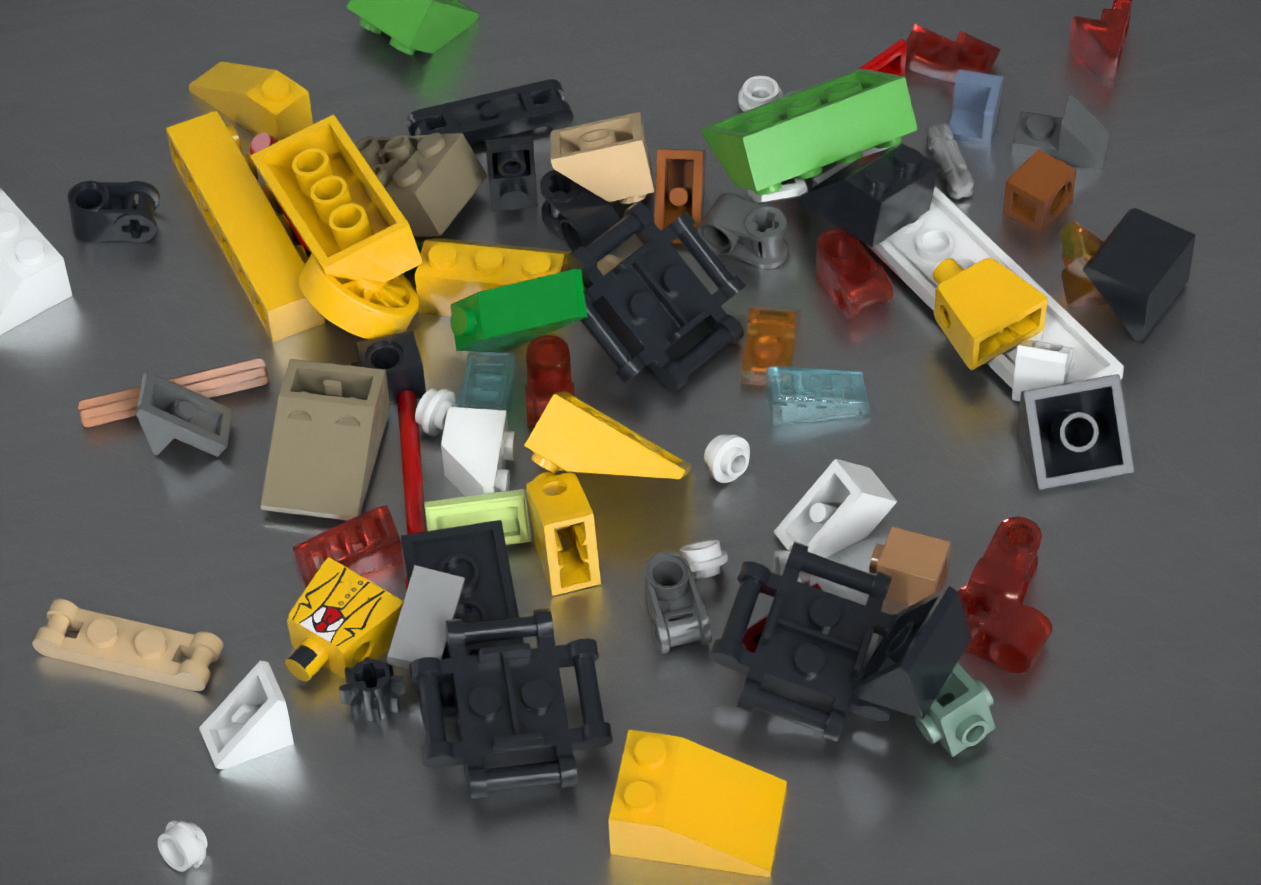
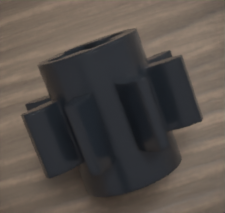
M365 657L363 661L357 663L353 668L346 667L344 669L346 684L339 687L341 704L350 705L353 720L356 721L361 717L378 724L391 712L399 713L401 711L398 696L406 693L404 678L400 675L394 676L393 665L387 664V661L383 663L380 660Z

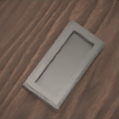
M414 565L387 655V664L409 669V664L419 658L434 657L439 660L443 659L447 645L445 621L455 618L465 578Z

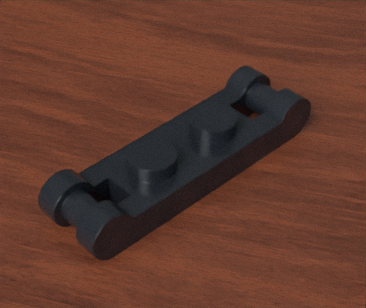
M549 79L419 109L407 116L406 125L411 136L430 135L432 133H463L467 142L472 144L545 126H550L556 130L563 129L572 123L574 115L570 105L563 101L565 93L561 83L558 80Z

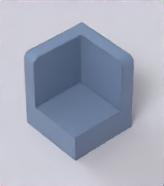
M958 69L955 80L953 110L948 124L954 136L953 140L991 146L1001 108L1003 76Z

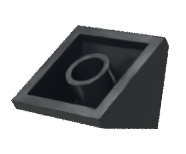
M1133 208L1125 214L1082 270L1134 340L1138 342L1147 336L1189 281L1196 235L1140 209Z
M1119 374L1021 391L1016 436L1036 489H1046L1134 472Z
M949 585L899 611L850 692L859 699L924 719L972 639L958 592Z

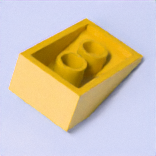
M566 391L554 393L524 445L534 451L531 457L533 462L555 474L564 469L567 472L681 479L692 468L691 464Z
M628 729L608 819L610 854L771 878L787 791V781L683 737Z

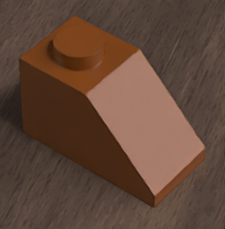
M657 149L654 223L660 231L686 211L694 219L695 223L692 226L697 231V227L703 219L706 150ZM678 237L671 242L682 244Z

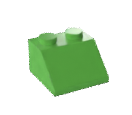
M350 0L346 7L361 17L358 23L362 27L379 35H382L383 32L392 37L389 42L390 45L409 55H413L415 50L434 54L475 23L480 13L459 0Z

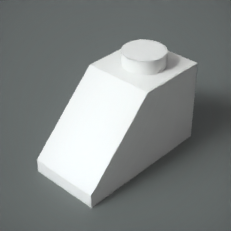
M834 459L774 530V533L788 551L790 545H793L794 541L809 546L808 552L826 558L867 538L897 503V500L871 468Z

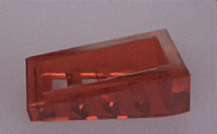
M387 505L369 510L292 547L305 588H307L319 570L316 569L313 557L322 555L324 561L328 557L335 560L333 552L340 549L344 557L335 561L360 576L404 563L400 537ZM354 545H362L363 548L354 551Z

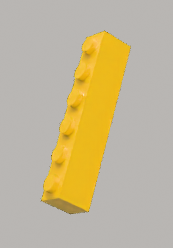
M216 110L167 127L166 132L172 161L272 343L325 324V318L310 305L299 286V275L308 261L306 252L301 244L294 246L292 243L293 236L290 225L283 213L276 215L274 211L275 202L266 183L259 185L257 169L250 154L243 156L240 152L242 147L234 126L229 125L226 127Z

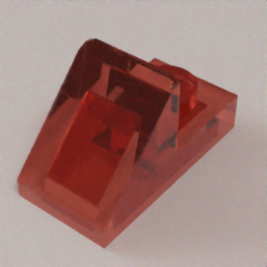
M1114 0L1111 9L1103 8L1101 20L1079 16L1072 18L1069 41L1070 50L1104 86L1114 87L1130 27L1133 0Z

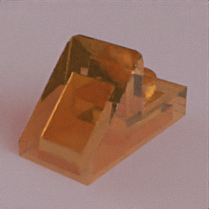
M1073 221L1060 230L1063 246L1061 256L1066 266L1061 274L1066 302L1069 306L1074 307L1108 305L1082 270L1104 241Z
M763 305L748 307L747 338L741 365V383L789 388L801 309Z

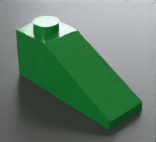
M572 269L480 291L452 303L451 329L454 333L456 351L504 353L587 318L581 269Z

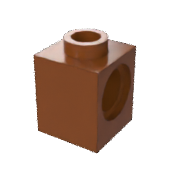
M1038 149L1006 180L1003 213L1042 234L1073 202L1076 169Z

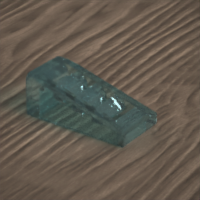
M469 352L457 407L506 410L509 425L517 363L516 354ZM477 373H484V374H502V375H477Z
M785 366L766 368V393L773 426L870 414L862 372ZM851 388L853 399H844L842 389ZM823 391H832L833 398L824 397ZM805 393H813L814 396H805Z

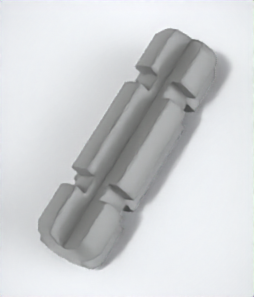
M945 123L929 126L926 130V142L930 151L933 152L932 156L935 163L940 165L939 172L943 181L947 183L945 186L949 195L956 200L962 197H970L973 194L972 187L974 186V181L970 172L966 170L967 165L956 141L952 139L954 136L950 127Z

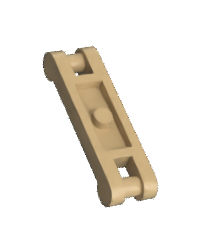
M55 599L46 614L48 623L46 627H41L32 642L37 652L50 658L192 691H202L205 689L211 675L208 669L209 665L218 660L224 646L219 637L209 632L201 631L194 635L80 609L74 603L65 599ZM67 630L77 632L76 639L66 637ZM181 657L190 658L183 663H179Z

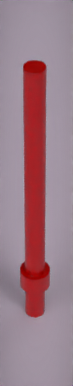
M405 390L398 394L397 402L407 534L426 532L427 527L419 424L415 421L417 396L413 391ZM406 576V578H405L406 592H407V589H408L407 576Z

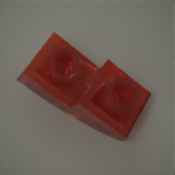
M915 24L906 41L905 68L925 76L955 82L958 69L989 74L1001 49L960 31L954 42Z

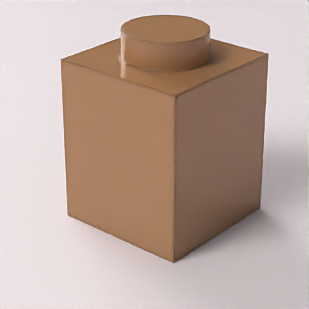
M892 526L885 545L877 543L873 550L869 573L876 574L877 571L891 575L892 580L885 598L913 605L943 588L948 575L951 542Z

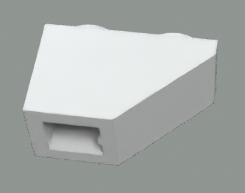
M448 407L441 442L444 476L465 497L510 490V470L505 469L506 460L514 461L517 435L516 431H508L506 410Z

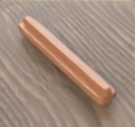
M258 357L166 380L211 399L268 384L269 376L263 358ZM141 386L80 400L78 402V410L83 426L90 428L136 417Z

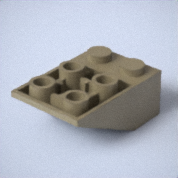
M432 133L430 135L415 136L402 134L395 137L376 138L368 136L355 143L363 158L409 223L414 237L441 236L488 176L463 133Z
M296 359L289 360L278 395L260 505L261 510L359 521L391 408L386 370Z

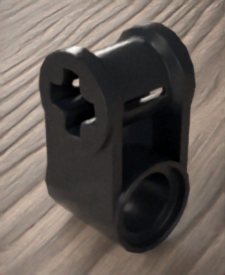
M551 170L542 177L540 182L541 194L546 200L541 208L542 220L566 242L572 251L580 246L587 247L620 221L617 212L608 201L558 171Z
M83 181L74 185L69 190L67 196L74 235L78 239L90 243L99 241L143 243L155 236L157 223L153 218V212L159 206L160 194L153 185L141 181ZM136 194L139 195L138 204L134 200ZM137 220H139L140 224L139 230H136Z

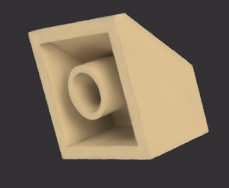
M640 112L551 131V164L554 170L608 202L619 200L620 203L630 204L646 198V194L654 193L652 162Z

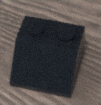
M902 143L852 162L800 196L799 203L873 248L930 210L940 165L923 156L916 149Z

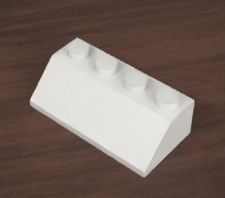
M0 188V335L73 295L64 258Z

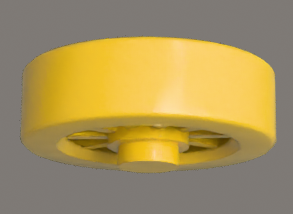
M311 254L299 275V286L304 297L319 314L346 332L367 340L405 332L419 309L418 295L410 281L403 274L387 282L366 278L353 280L327 275L313 254Z

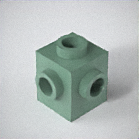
M957 662L924 719L915 717V722L920 732L930 744L933 745L939 742L954 757L967 747L978 744L988 733L996 729L989 708L994 704V700L984 683L979 678L973 679Z

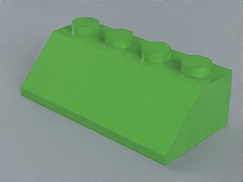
M861 68L701 128L705 140L735 186L752 190L756 195L778 191L782 188L781 182L793 177L796 179H807L817 176L823 172L822 166L833 162L845 164L856 161L863 157L862 151L874 146L875 148L882 149L898 145L902 142L901 136L918 130L905 76Z

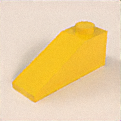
M221 61L189 84L190 92L255 136L264 132L281 141L313 125L309 91L278 70Z

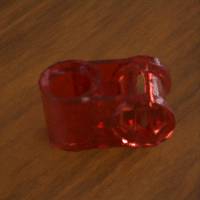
M841 228L828 229L820 234L817 239L815 278L834 301L836 308L845 319L850 320L858 316L859 310L876 302L885 304L892 301L893 289L887 273L873 260L856 237Z
M555 335L537 337L527 346V385H525L528 428H535L554 393L566 391L575 396L574 382H572L570 350L568 344L562 338Z
M1016 516L1009 517L1000 523L986 552L978 560L971 574L965 592V600L1014 619L1038 566L1037 552L1041 545L1042 534L1034 521Z
M977 584L962 587L958 591V595L972 636L965 651L996 664L1006 672L1018 675L1028 673L1053 631L1050 620L1039 610L1017 603L993 592L985 586ZM980 600L983 601L982 611H978Z

